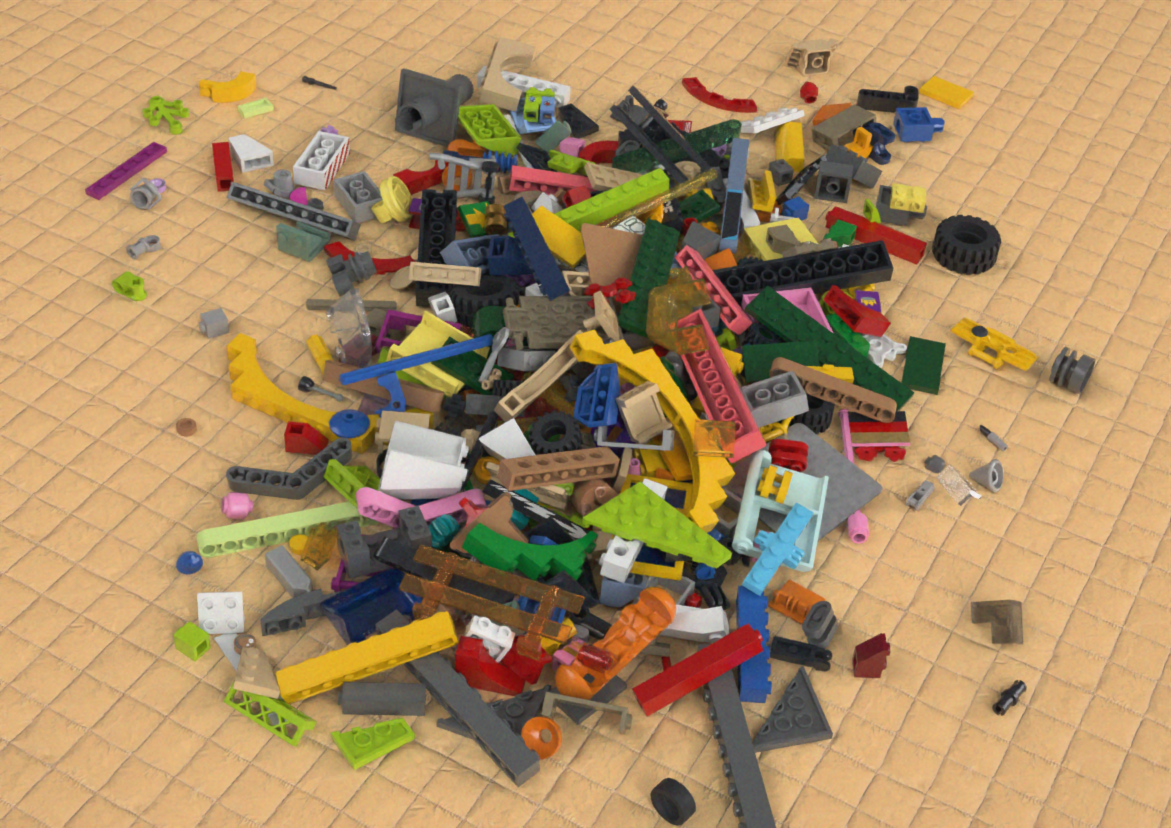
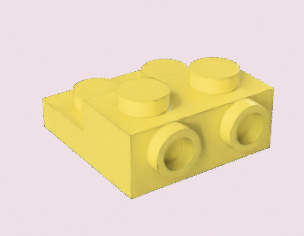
M892 183L890 208L919 213L924 212L926 188Z

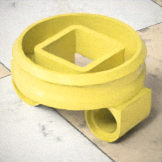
M395 176L382 180L380 183V193L383 200L371 207L379 222L385 223L392 218L398 222L411 219L413 214H409L408 210L413 199L406 185Z

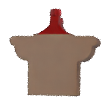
M504 492L487 507H478L466 497L462 498L458 504L467 512V523L452 539L450 543L451 549H458L463 553H468L462 548L467 534L478 523L505 537L528 543V539L510 520L514 509L513 503L510 500L511 494Z

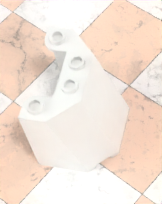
M395 421L378 491L397 499L446 498L455 495L457 491L460 492L462 482L465 481L468 470L464 469L465 464L461 463L462 457L466 458L469 446L465 445L466 438Z

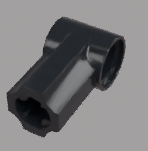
M575 604L571 607L569 619L572 623L586 627L589 630V635L598 640L604 639L612 624L590 613L589 608L584 604Z

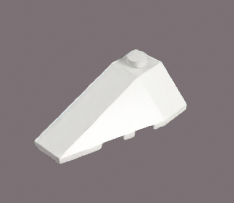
M720 606L677 613L674 621L658 635L714 643L729 634L730 626L723 608Z

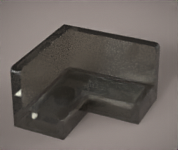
M1009 599L971 602V622L973 624L991 623L992 644H1023L1022 603L1020 601Z

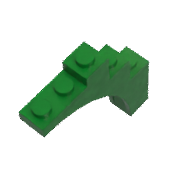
M478 523L467 534L462 548L501 577H504L509 571L513 573L517 568L535 581L540 576L545 577L548 573L555 576L565 570L577 581L583 572L581 567L587 556L586 554L590 555L597 546L595 541L598 534L591 530L582 538L570 543L536 545L510 539Z

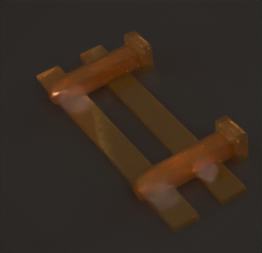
M421 544L413 560L437 568L438 570L433 580L429 581L406 573L399 586L401 591L423 597L422 602H415L412 608L414 620L432 617V615L437 613L440 603L486 617L490 620L526 631L525 638L519 636L516 643L517 654L539 661L542 654L541 640L543 637L566 644L572 627L551 620L555 608L558 607L579 614L585 597L561 590L555 585L542 584L461 558L452 552L446 553ZM453 574L539 601L540 605L534 615L448 587Z

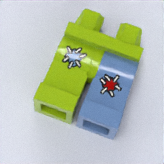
M530 87L529 90H526L523 120L538 122V110H540V123H551V118H544L543 116L549 115L554 117L555 92H552L550 88H546L544 91H537L535 87ZM534 114L535 117H528L527 115Z

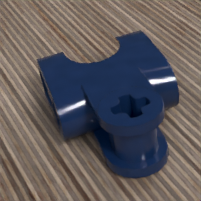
M864 123L862 127L872 134L870 145L873 148L868 157L880 165L888 164L891 154L887 151L885 145L894 142L895 134L881 123ZM856 129L852 131L853 137L855 136Z

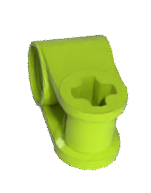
M125 271L112 281V286L117 293L133 301H142L147 297V292L143 287V278L129 271Z

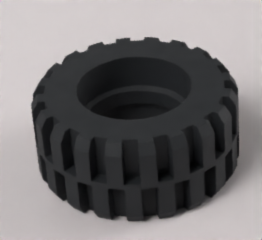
M972 215L950 216L937 226L932 252L937 262L943 267H947L948 270L956 271L959 274L966 273V275H971L974 273L976 275L988 271L996 263L1001 245V237L994 225H990L988 221H983L979 217L975 218Z
M498 275L481 276L480 286L455 285L451 291V302L455 309L457 323L461 324L462 327H469L471 329L473 317L478 310L487 306H507V298H512L514 305L517 306L519 304V296H521L520 287L513 279H507L505 276L499 277Z

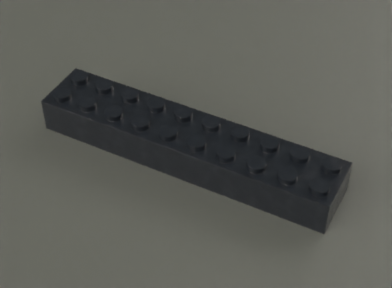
M881 240L712 271L741 307L743 295L760 293L767 286L774 291L812 288L814 294L829 291L832 285L838 286L840 289L891 281L894 268L885 243Z

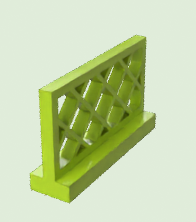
M336 459L329 460L323 476L357 509L356 492L365 487L378 491L380 478L367 466H343Z

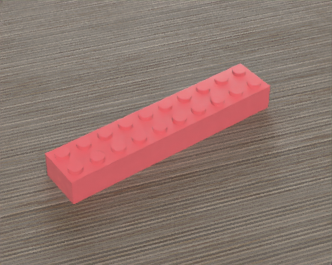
M699 309L669 325V331L722 450L732 464L767 446L702 310Z

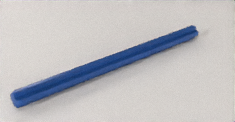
M488 334L342 373L339 375V382L341 385H348L493 345V337Z

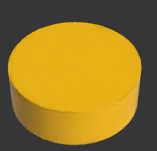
M302 534L291 537L289 540L290 551L296 555L307 553L310 550V539Z

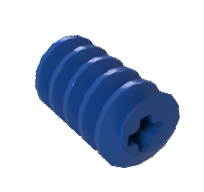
M489 150L488 154L484 152L483 159H490L492 151ZM498 151L492 155L495 156L496 163L499 164L497 172L501 169L502 173H506L508 170L510 174L512 165L517 166V154H515L514 158H511V153L505 157L504 152L499 156Z

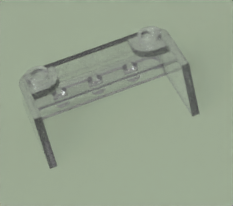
M359 288L350 289L329 306V310H326L327 321H330L331 333L336 332L337 335L336 357L340 358L342 363L365 368L372 366L371 332Z

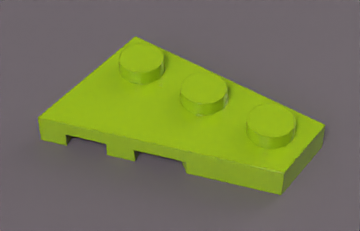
M403 718L375 723L373 727L363 729L360 726L351 728L352 731L339 733V731L331 732V739L353 770L415 739V733Z

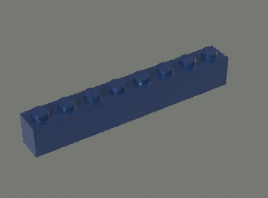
M520 197L504 206L506 211L504 216L525 260L529 264L528 266L537 284L540 285L538 287L543 296L547 295L549 300L552 301L569 292L570 289L524 198Z

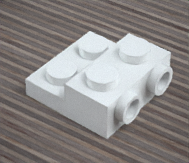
M474 615L462 636L482 639L488 654L499 663L510 650L515 633L507 626H498L491 623L486 617Z

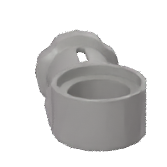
M150 235L145 238L141 237L133 245H128L126 251L135 260L144 252L158 251L161 248L160 238L156 235Z

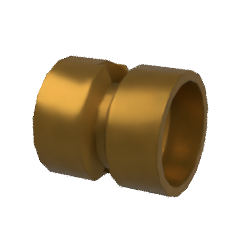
M490 204L485 208L486 234H499V236H502L507 232V221L504 216L506 211L503 205Z

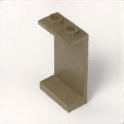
M854 104L812 127L813 142L829 150L832 144L838 146L839 137L866 122H876V114Z
M550 692L545 693L542 716L554 720L558 702L621 715L620 734H625L626 729L630 730L633 716L629 714V710L626 707Z

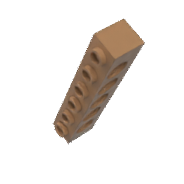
M608 446L501 459L497 478L508 491L615 477L620 459Z

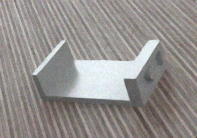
M599 426L598 429H595L594 441H597L598 446L671 451L674 448L675 430H663L662 445L606 442L607 426Z

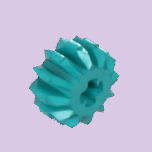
M443 514L428 525L434 549H442L444 546H448L460 531L458 522L450 514Z

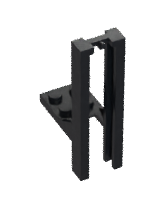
M632 86L628 90L629 93L650 114L645 121L638 126L619 105H613L610 110L685 190L689 191L712 167L666 119L669 115L664 110L655 107L635 86ZM659 125L700 167V173L692 181L650 139Z

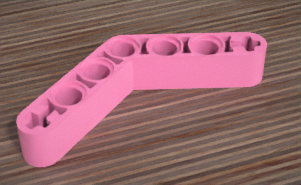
M368 487L359 489L355 495L358 512L361 515L394 528H399L398 510L415 507L412 504ZM471 489L420 505L419 507L427 526L443 514H450L458 523L466 521L467 512L458 504L459 501L466 497L478 507H487L482 490Z

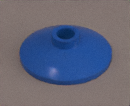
M342 410L334 414L330 419L331 431L343 438L359 437L366 433L369 428V418L358 410Z

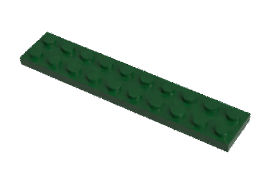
M647 219L629 281H632V285L626 289L630 292H635L636 296L634 300L622 303L618 317V326L650 340L655 332L680 232L676 229L667 227L656 220Z
M769 286L761 291L745 307V312L786 342L816 341L820 367H823L825 364L833 365L834 367H852L853 384L893 399L897 404L896 411H900L913 397L914 392Z

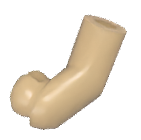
M493 369L488 380L482 382V388L484 390L493 389V379L501 380L502 372L499 369Z

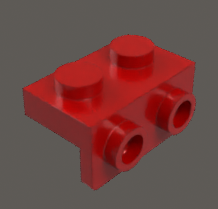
M519 635L514 637L510 650L500 662L533 685L538 682L544 664L552 662L553 657L545 649L532 643L528 637Z

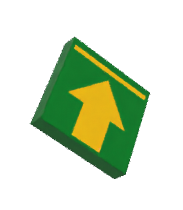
M488 201L460 205L457 208L470 238L486 235L485 208L489 205Z

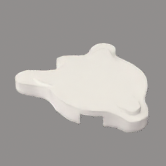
M860 333L870 343L867 358L880 368L883 367L884 359L894 361L896 354H904L907 351L905 344L894 342L884 334L882 337Z

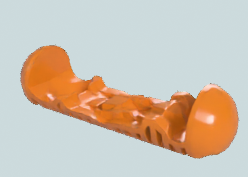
M649 587L642 590L638 603L630 604L621 611L619 620L609 628L604 639L595 642L586 652H579L570 666L562 664L557 668L555 684L560 695L590 700L608 681L674 621L676 604L673 597L659 587ZM586 674H590L595 680L592 683H588L583 677Z

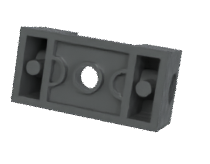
M419 506L398 510L399 528L362 537L357 520L336 525L337 546L349 579L393 568L373 557L382 537H388L432 556V535Z

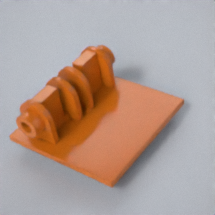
M789 579L780 590H774L772 594L774 598L768 606L803 624L811 607L817 602L825 601V598Z

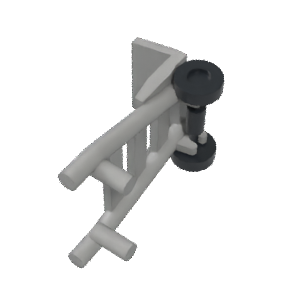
M429 153V160H438V167L440 169H444L445 162H449L446 190H453L455 167L460 165L462 166L457 198L478 197L479 203L487 201L489 205L495 203V196H493L495 172L499 169L495 156L491 155L490 159L469 158L468 161L446 154ZM469 168L475 169L474 185L471 190H467ZM482 171L488 174L485 180V188H480Z

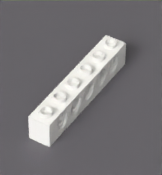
M483 66L477 74V88L479 89L487 66ZM504 70L500 72L507 83L522 90L520 99L526 98V90H529L530 87H535L537 91H544L546 88L552 89V92H555L554 107L556 108L567 105L570 101V86Z
M644 478L642 483L665 500L668 486ZM613 534L614 540H609L606 548L607 553H603L599 561V565L602 566L600 575L625 583L644 542L637 539L630 541Z

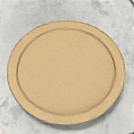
M410 266L403 267L393 274L390 279V286L392 288L403 289L414 282L409 280Z

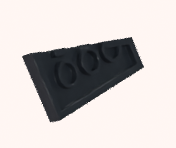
M824 155L804 167L776 198L778 205L793 199L792 196L800 191L799 188L805 185L807 180L819 169L820 161H827Z

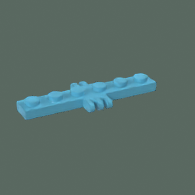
M796 502L776 533L759 531L754 542L760 546L763 553L743 581L742 586L761 596L782 563L792 569L798 566L805 552L794 544L814 512Z

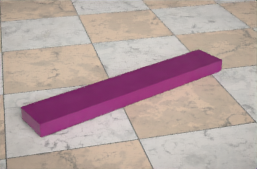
M156 142L151 143L86 188V195L100 200L167 152V147Z

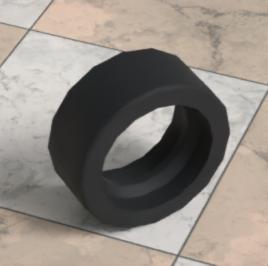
M663 779L650 793L654 808L670 824L682 825L696 811L693 796L682 783L675 779Z

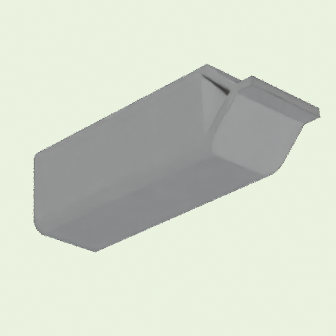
M283 545L265 554L266 566L292 598L313 591L312 580Z

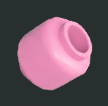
M229 492L226 497L222 498L221 511L225 513L228 519H245L248 513H252L253 501L249 500V496L246 493Z

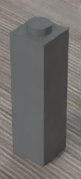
M343 682V691H338V705H342V714L425 716L426 684Z

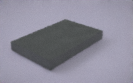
M586 674L583 677L588 683H592L595 680L590 674ZM615 675L590 701L607 704L627 688V684ZM557 687L549 691L550 693L560 694ZM557 702V707L578 725L598 711Z

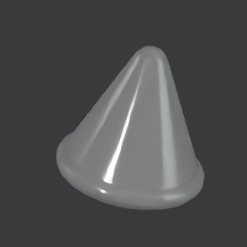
M994 459L970 472L969 477L996 493L1002 487L1004 471L1001 462Z

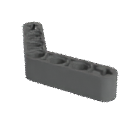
M343 437L336 439L294 473L242 466L230 467L226 472L229 488L234 492L294 500L302 499L326 480L323 476L328 463L325 462H329L330 459H336L343 466L350 462L353 457L351 442Z

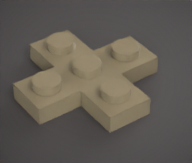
M831 238L821 240L820 244L810 241L802 242L798 247H787V251H783L782 255L784 258L838 248L837 241H831Z

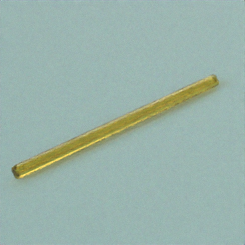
M714 169L704 172L596 225L613 228L632 216L637 217L718 177L717 172Z

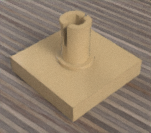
M598 291L594 293L595 316L583 320L584 326L587 328V331L602 326L609 338L611 337L614 341H619L618 318L602 292Z
M626 447L620 457L616 476L608 477L612 479L610 487L618 495L627 478L633 450Z

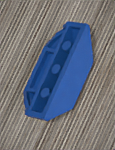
M616 363L597 365L594 368V372L578 387L573 418L588 428L616 424L618 405L615 398L621 395Z

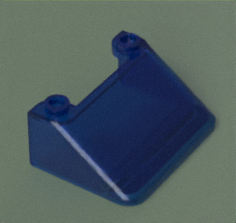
M398 569L385 570L320 603L321 610L347 645L366 640V636L376 631L375 624L396 609L402 616L411 617L412 621L420 620L424 617V614L430 612L420 580Z

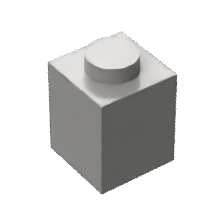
M222 308L200 314L201 322H198L199 328L208 339L229 333L228 318Z

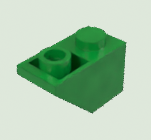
M837 220L835 225H831L829 233L825 234L823 239L831 238V241H837L838 248L842 247L843 244L851 245L855 239L857 226Z

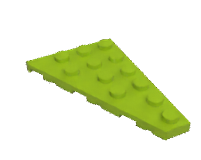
M642 482L633 485L582 519L584 526L590 524L602 528V532L612 533L615 536L630 541L637 539L646 542V546L658 548L661 551L676 556L680 553L692 557V561L704 563L713 568H718L731 559V551Z

